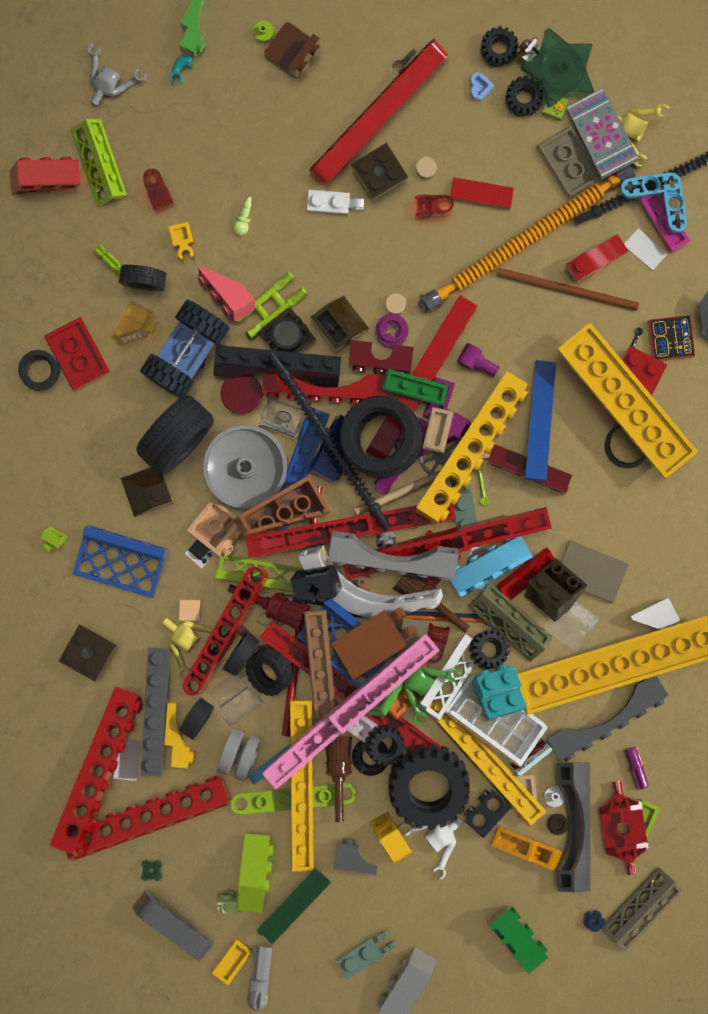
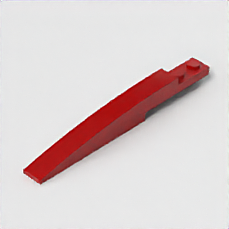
M442 500V501H437V502H435V503L438 504V505H442V504H444L446 501H445V500ZM451 503L447 509L450 513L444 522L456 520L454 506ZM418 505L383 511V515L391 525V528L386 531L383 530L375 516L369 513L247 537L246 543L249 558L331 544L333 531L352 533L359 539L385 532L413 529L433 523L416 513Z
M547 507L447 529L374 550L392 556H412L427 552L436 546L456 548L458 553L469 551L473 547L552 529ZM347 563L343 565L347 580L382 572L375 570L374 567L356 568L354 564Z
M271 621L260 636V639L273 649L281 652L285 658L310 675L308 647ZM332 667L334 692L344 700L358 688ZM389 713L386 716L365 714L366 717L378 726L383 724L384 726L390 725L403 736L402 738L405 740L403 744L407 748L412 747L416 750L420 744H424V747H430V743L437 744L439 749L442 747L401 716L394 720Z

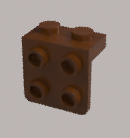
M286 22L264 53L270 60L294 77H297L300 72L303 73L310 58L312 56L315 57L321 48L320 38L315 34L309 37L290 22Z

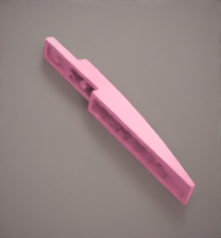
M424 634L298 738L293 743L294 745L261 773L275 789L280 787L337 736L347 731L439 651L437 646L427 634Z

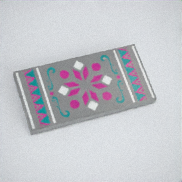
M604 88L566 107L602 179L640 160Z

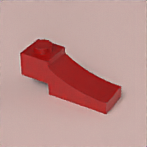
M616 234L600 245L569 261L565 267L577 284L628 253V249L619 235Z

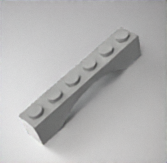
M333 531L328 561H333L335 565L354 564L356 568L374 567L377 571L395 570L398 574L416 573L419 577L437 576L438 579L447 581L450 578L455 579L458 549L436 546L418 555L392 556L370 548L361 542L355 534Z

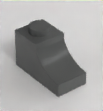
M343 839L342 842H338L334 869L376 875L377 865L367 862L360 855L359 845H355L354 840Z

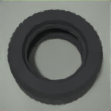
M188 395L180 397L156 419L140 439L136 447L138 456L158 474L166 475L177 467L205 437L214 423L213 415L196 401L194 397Z
M385 395L369 396L362 401H358V403L350 408V411L348 410L347 415L345 414L339 434L340 445L347 460L359 471L372 477L390 478L408 470L418 458V454H420L422 449L421 445L423 444L422 427L414 412L400 400ZM377 416H392L400 422L402 427V441L399 448L392 455L385 458L374 459L367 456L361 446V433L364 426Z

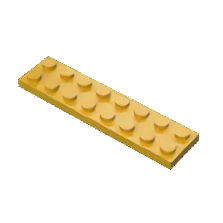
M588 323L557 349L664 479L698 453L696 448L591 323Z

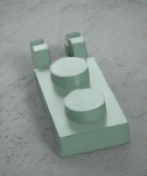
M450 479L451 488H453L457 483L455 480ZM469 484L466 488L464 487L465 494H461L457 503L453 505L456 527L477 522L472 492L470 493Z
M388 930L381 932L374 938H369L336 960L347 979L381 958L384 953L397 945L395 941H392L381 949L377 946V942L385 939L390 934Z

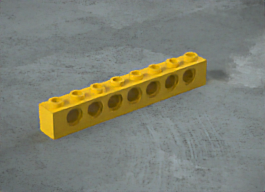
M506 371L416 507V513L435 525L439 521H445L450 513L447 509L451 503L455 505L461 496L459 491L462 486L465 488L468 486L473 478L470 474L474 469L478 470L484 461L481 459L484 453L489 454L495 444L493 439L496 435L501 436L506 428L504 425L507 418L510 420L513 418L517 411L515 406L519 401L522 403L529 392L526 391L528 384ZM508 394L513 398V400L511 402H505L502 399V396ZM493 411H498L502 415V417L500 419H494L491 416V413ZM487 428L491 434L483 436L479 430ZM476 445L479 448V452L471 453L468 447ZM464 462L468 465V468L460 470L457 464ZM448 479H453L457 485L450 488L445 482ZM441 496L446 502L438 505L434 502V498Z

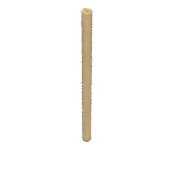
M485 452L481 459L485 460L490 456ZM459 462L457 467L462 470L467 468L468 465L464 462ZM441 470L380 496L374 501L375 503L378 502L381 506L431 484ZM362 504L353 508L356 516L367 512L368 506Z

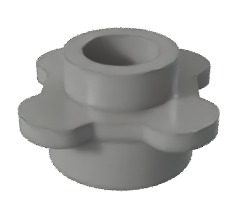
M393 532L378 534L376 540L378 544L376 545L377 547H385L395 544L397 537L393 535Z

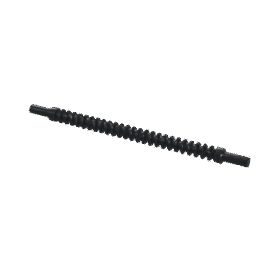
M706 151L705 155L701 154L700 158L696 156L695 160L690 159L689 163L680 164L679 168L669 169L668 173H675L681 178V175L686 176L687 172L696 171L697 167L707 166L708 152ZM659 179L660 185H665V183H661L662 179ZM649 180L645 183V188L648 191L655 190L656 184L654 181ZM638 185L637 188L632 187V190H631V191L628 190L629 193L632 194V191H633L634 189L640 188L639 192L642 193V191H641V186H640V185ZM616 195V198L611 197L610 201L605 200L604 204L600 202L599 206L596 204L591 207V210L574 217L573 222L577 226L593 217L599 218L602 216V213L607 214V210L617 209L618 205L623 206L624 202L628 204V200L633 201L634 199H627L622 195Z
M275 352L268 355L267 357L279 373V379L281 381L284 380V386L287 385V390L292 392L290 395L295 396L294 401L297 400V405L302 407L300 410L305 411L304 416L307 415V420L312 422L311 426H315L314 431L317 430V435L322 437L321 441H325L324 446H328L327 450L332 452L331 456H335L334 461L339 462L337 465H341V471H345L344 476H348L347 480H351V486H355L354 491H358L357 495L362 496L361 501H365L364 506H368V512L375 516L384 531L391 528V525L380 510V504L378 502L375 503V498L371 497L372 493L368 492L369 488H365V483L361 482L362 478H358L359 473L354 472L355 468H352V464L348 463L347 458L344 457V453L341 452L342 448H338L337 445L339 443L334 442L335 438L331 437V432L328 433L327 430L329 428L324 427L325 423L321 422L322 418H318V412H314L315 408L311 407L312 403H308V397L305 398V393L300 391L302 388L297 387L298 382H294L295 378L291 377V371L284 367Z

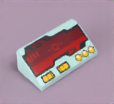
M540 738L521 767L511 761L509 765L518 776H521L552 752V748Z

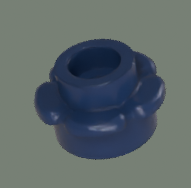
M590 911L585 915L584 925L587 929H591L592 932H597L604 926L605 919L599 911Z

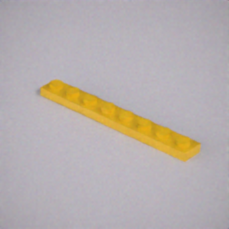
M419 696L416 701L420 704L424 696L422 698ZM433 700L429 708L439 714L442 709L441 700ZM445 712L439 721L432 717L528 826H531L546 812L480 738Z
M290 700L291 747L298 738L312 727L311 700ZM312 759L291 776L292 871H313Z

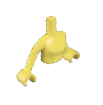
M659 104L656 108L632 109L623 117L617 116L628 137L639 141L645 132L648 121L642 120L637 116L658 114L659 116L666 117V115L661 114L660 110L662 107L668 109L670 107L666 104ZM634 147L638 157H643L647 159L645 155L639 154L636 148ZM638 161L634 163L636 166L643 167Z
M166 618L162 625L172 632L168 644L180 668L178 676L185 680L181 676V672L184 669L189 672L190 669L185 666L178 647L187 654L200 639V636L192 629L211 633L214 627L191 621H185L176 626Z

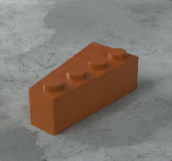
M309 475L238 515L234 522L243 537L247 538L326 516L331 510Z

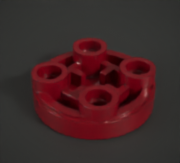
M250 374L236 378H227L221 387V399L224 406L232 413L239 415L249 414L259 407L262 400V388L259 381Z

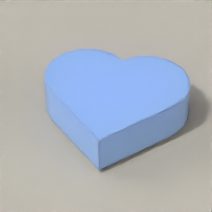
M477 72L470 77V96L476 101L484 99L495 87L482 73Z

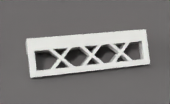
M466 634L462 637L441 670L449 672L454 666L463 665L464 675L454 678L455 681H460L457 686L455 682H452L453 692L443 695L441 687L443 683L450 681L445 677L437 676L435 682L419 704L420 709L438 721L475 666L473 663L475 659L465 661L463 652L467 646L471 647L470 642L472 640ZM433 700H441L442 709L439 714L429 708Z

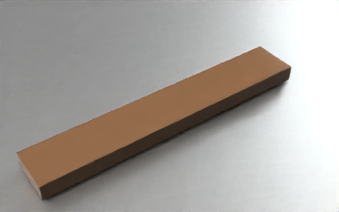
M326 609L304 612L315 724L336 707Z

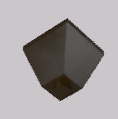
M151 467L120 478L134 517L174 503L164 475L158 474Z

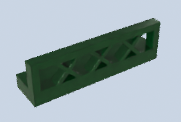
M315 868L262 923L256 932L263 935L273 944L328 887L331 881L318 868Z

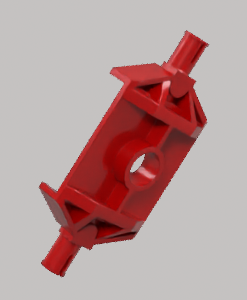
M622 781L613 782L614 798L599 808L606 853L626 863L627 875H635V859L650 848L648 846L642 801L624 795ZM620 823L629 825L630 831L628 834L623 835L619 833L618 825Z

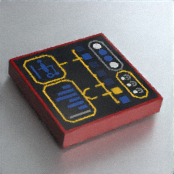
M690 315L648 320L652 357L660 361L695 357Z

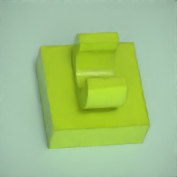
M50 526L40 536V538L46 541L42 549L49 553L54 547L59 548L68 537Z

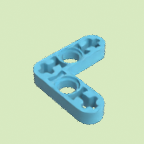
M656 174L629 178L623 181L620 192L627 199L662 194L668 229L672 233L678 234L686 228L687 216L682 184L677 174ZM669 178H671L672 181H676L673 188H670V185L666 184L662 186L663 190H660L659 179H662L661 183H666L669 180ZM646 181H654L656 189L648 191L645 188ZM638 182H641L642 193L639 192L640 188L634 189L632 194L624 188L628 184H631V187H637L639 185ZM677 198L680 206L676 209L671 208L668 204L669 199ZM681 211V213L677 215L678 221L682 222L683 224H681L680 227L677 228L676 225H672V223L675 221V214L670 215V213H677Z

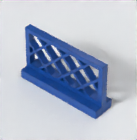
M87 525L84 528L83 539L73 574L153 598L168 548ZM87 540L95 541L99 550L89 555L86 549ZM110 546L115 547L119 556L109 561L104 549ZM101 552L107 563L96 567L91 556ZM130 552L135 553L139 562L129 567L124 555ZM121 558L126 569L116 573L111 562ZM150 558L158 560L157 569L149 573L144 561ZM86 559L89 560L94 569L88 573L79 571L81 562ZM141 564L146 575L136 579L131 568ZM106 565L109 566L114 575L108 579L102 578L98 571ZM126 571L129 572L134 581L128 585L122 584L118 577ZM148 577L152 583L150 592L142 590L138 582Z
M333 599L326 600L319 609H326L327 615L331 617V625H328V628H332L333 640H329L330 643L337 640L335 639L334 628L343 627L348 633L362 624ZM305 626L296 638L308 647L307 639L303 637L306 633ZM335 649L334 654L331 655V658H335V662L331 660L332 667L357 688L375 675L386 662L384 661L374 667L370 675L369 671L366 672L367 678L360 684L356 679H352L346 672V668L342 669L338 666L337 657L339 655Z

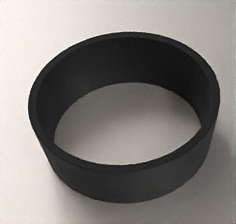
M621 426L613 427L607 434L604 444L609 460L621 468H634L642 464L647 458L645 455L640 460L632 463L620 461L614 456L611 451L610 441L613 433Z
M247 631L229 656L222 670L237 676L255 650L259 640Z

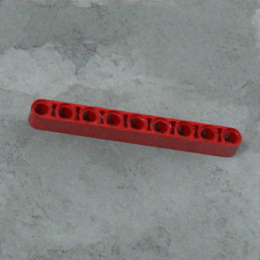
M435 38L412 59L311 166L309 171L323 185L327 184L448 56L449 53Z
M459 295L413 371L412 376L430 381L434 380L478 307L477 304ZM399 395L397 398L413 412H415L421 400ZM389 415L386 416L366 450L367 454L376 459L388 457L402 433V427L396 418Z

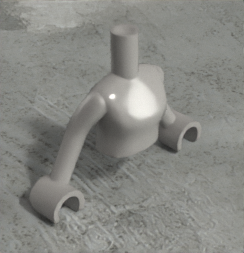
M94 44L88 45V52L92 56L89 82L96 90L90 101L93 105L97 106L103 95L115 96L137 82L144 83L147 80L146 73L143 78L137 77L140 72L137 69L134 72L133 78L116 87L121 76L105 66H102L97 74L98 57L101 54V49L99 47L93 53L91 50Z

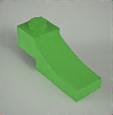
M191 0L181 21V27L185 30V33L179 44L180 51L196 57L198 52L201 53L205 46L203 33L200 32V16L205 0Z

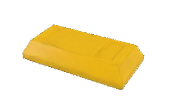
M235 939L211 974L228 986L253 951Z

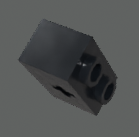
M335 564L299 570L290 579L298 603H312L324 598L325 600L334 599L342 588Z

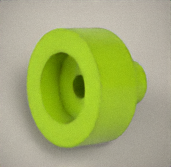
M259 21L254 25L253 34L258 42L267 43L273 38L274 29L268 21Z

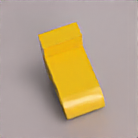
M388 812L370 822L379 841L394 864L412 853Z

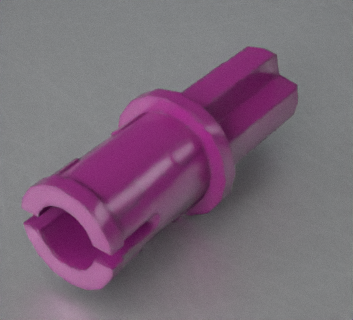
M638 747L625 750L624 752L630 766L628 770L632 772L636 788L642 790L649 787L643 768L645 765H642Z

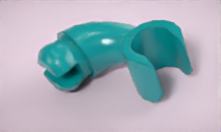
M190 55L180 56L174 62L170 75L172 84L175 76L180 77V84L183 82L179 71L185 66L190 67L192 65Z

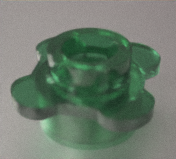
M144 860L141 863L143 867L141 879L143 881L148 879L161 880L160 868L162 867V862L160 860L155 862Z

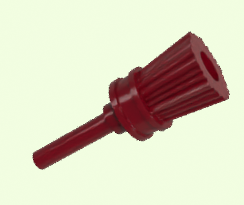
M231 584L228 592L233 594L237 586ZM243 590L242 597L248 600L250 592ZM275 593L271 598L268 596L264 598L258 595L254 602L266 610V617L269 619L272 618L276 622L281 621L299 632L305 627L304 612L310 611V606L290 601L287 597H282L278 593Z

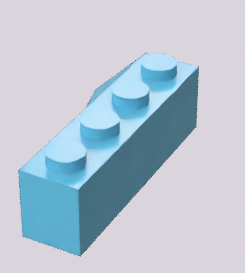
M522 537L503 540L504 545L500 547L494 545L485 550L486 555L481 558L478 555L467 560L468 565L461 568L458 565L456 567L455 579L450 578L448 580L458 599L531 559L533 556Z

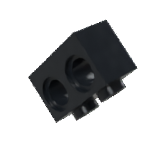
M493 789L489 792L485 790L478 798L480 801L475 808L471 806L464 813L466 817L464 822L483 839L511 808ZM492 798L497 799L499 802L496 810H489L487 807V802ZM477 814H481L485 818L481 826H476L473 823V818Z

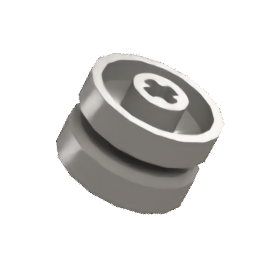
M233 728L222 753L217 772L228 775L235 764L237 766L234 778L245 782L249 771L252 770L261 738L250 735L244 746H242L244 733Z

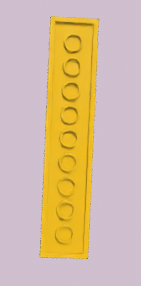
M708 615L518 673L522 685L520 691L527 706L528 715L708 660Z

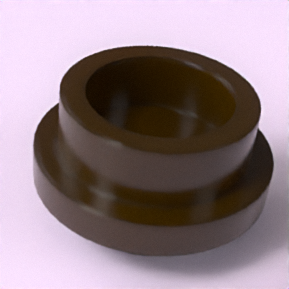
M553 814L547 821L548 830L555 835L564 834L568 829L567 818L562 814Z

